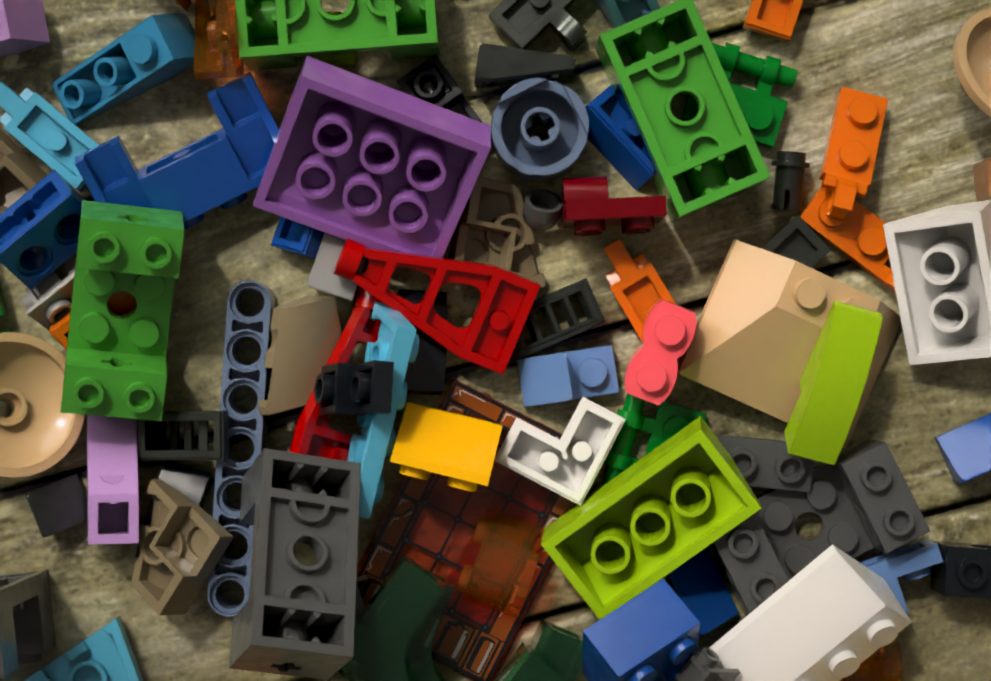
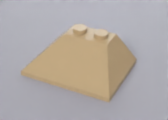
M733 240L696 324L693 340L678 365V374L788 423L801 394L800 378L833 302L838 301L882 313L883 320L867 381L842 447L846 449L901 324V318L899 314L881 300L796 260L739 240Z

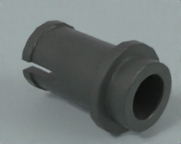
M777 151V159L771 161V166H776L771 209L785 210L786 192L790 190L789 210L803 211L805 168H810V163L805 162L806 153Z

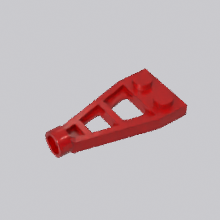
M349 238L345 241L333 272L336 276L355 282L392 310L400 311L410 323L456 356L503 375L541 286L538 282L496 265L370 248ZM362 256H364L368 260V268L363 273H358L356 271ZM405 267L427 273L430 276L429 285L420 303H412L391 291L389 281L395 269ZM454 282L473 285L481 293V298L471 322L466 327L460 328L452 325L435 310L434 301L437 293L447 283Z
M362 287L357 289L352 314L326 365L348 363L357 344L367 345V342L375 343L378 339L381 320L375 319L373 321L369 318V315L373 312L374 301H381ZM313 389L297 421L289 452L347 461L352 435L332 429L328 422V416H319L320 404L315 401Z

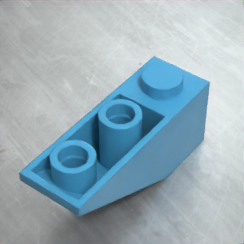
M186 13L151 15L51 83L67 118L74 124L79 125L174 78L207 55Z

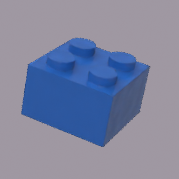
M663 578L583 630L582 673L588 681H678L676 675L689 660L690 656L697 651L700 622Z

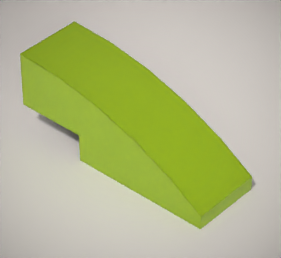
M838 301L833 302L800 378L801 394L784 430L788 454L835 465L847 438L867 381L883 320L882 313Z

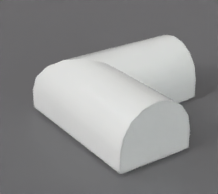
M582 397L559 440L516 417L494 461L581 506L626 419Z

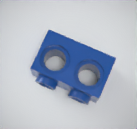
M55 169L0 214V263L30 289H33L43 279L52 275L62 263L77 252L82 200L85 199Z

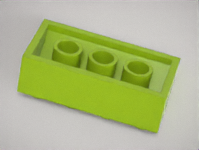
M699 416L584 499L581 506L577 504L545 527L541 546L600 620L654 585L762 509L729 452L702 417Z

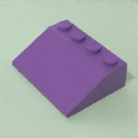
M307 56L290 98L252 206L344 240L347 238L366 245V247L443 258L491 149V126Z

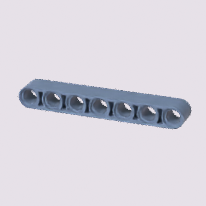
M252 280L242 281L232 288L227 299L220 411L228 410L229 460H216L213 518L228 532L236 531L244 535L248 548L244 556H234L226 549L208 578V602L216 613L225 617L235 616L249 600L254 525L239 523L240 508L230 503L228 490L233 483H242L243 476L261 451L267 448L269 415L259 414L258 403L259 399H268L272 369L264 368L266 351H268L272 342L270 325L273 308L277 307L276 296L269 287ZM250 290H258L264 297L263 309L259 314L248 317L241 309L242 297ZM249 337L257 340L261 348L259 359L251 365L244 364L238 357L237 351L242 340ZM244 385L253 388L258 398L256 407L249 413L240 411L235 405L234 400L236 391ZM238 434L247 435L254 443V453L247 461L239 460L232 453V440ZM234 580L241 584L245 595L242 603L232 604L224 599L221 591L224 581Z

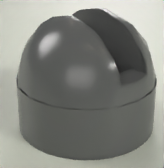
M534 189L529 191L525 196L523 216L527 224L532 229L539 231L553 228L560 219L563 200L558 194L550 190Z

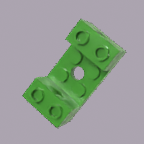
M235 0L239 58L250 71L298 67L297 57L379 50H390L393 60L432 57L435 54L440 56L436 0H350L349 7L340 15L326 13L322 9V0Z
M678 0L599 35L595 48L614 92L622 91L658 173L653 182L659 195L666 196V211L671 223L757 187L771 177L693 0ZM680 94H687L693 97L698 106L696 117L688 121L677 119L670 109L671 100Z
M82 200L61 413L162 421L167 382L166 352L175 278L179 279L185 231L182 211ZM125 291L132 294L137 303L129 313L118 314L109 308L107 303L109 297L115 292Z

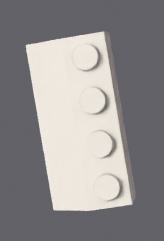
M832 544L709 648L719 656L720 660L717 665L720 669H738L741 672L735 681H840L842 678L856 672L860 664L879 648L893 642L898 633L911 623V620L885 579Z

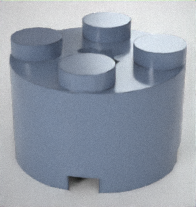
M544 78L526 79L510 87L496 105L491 121L492 146L498 160L510 173L524 181L545 182L566 174L582 156L589 134L588 113L577 93L564 84L562 85ZM537 120L541 126L550 125L551 128L548 130L547 140L541 141L538 136L531 138L528 136L531 132L532 121Z

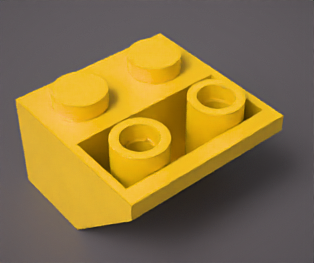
M407 402L390 462L400 464V474L428 480L432 472L448 476L447 485L450 487L476 492L478 484L488 486L503 425Z

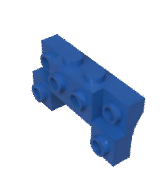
M251 72L207 92L208 100L223 128L140 169H137L120 136L76 156L75 166L95 202L182 211L184 229L186 230L204 219L203 213L217 206H221L222 209H228L244 201L248 197L246 192L260 185L279 132V128Z

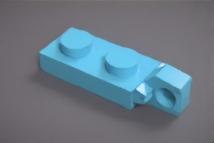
M0 81V107L6 111L0 118V122L5 125L4 129L50 168L55 169L74 188L82 192L87 185L75 166V157L99 146V144L37 92H33L26 87L18 95L8 85Z

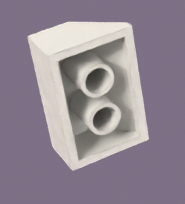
M991 200L945 206L885 223L883 228L909 365L991 357Z

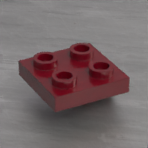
M606 176L562 178L563 228H574V236L602 235L603 231H606L605 226H622V234L649 233L651 229L655 228V224H658L667 216L666 196L609 198Z

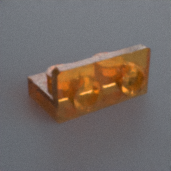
M209 0V4L196 6L193 69L196 79L244 76V63L239 58L235 0Z

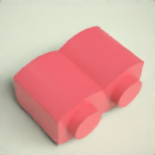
M659 299L651 307L643 324V344L634 351L626 366L624 376L626 393L658 406L666 400L673 390L677 379V359L686 352L695 335L696 313L664 299Z

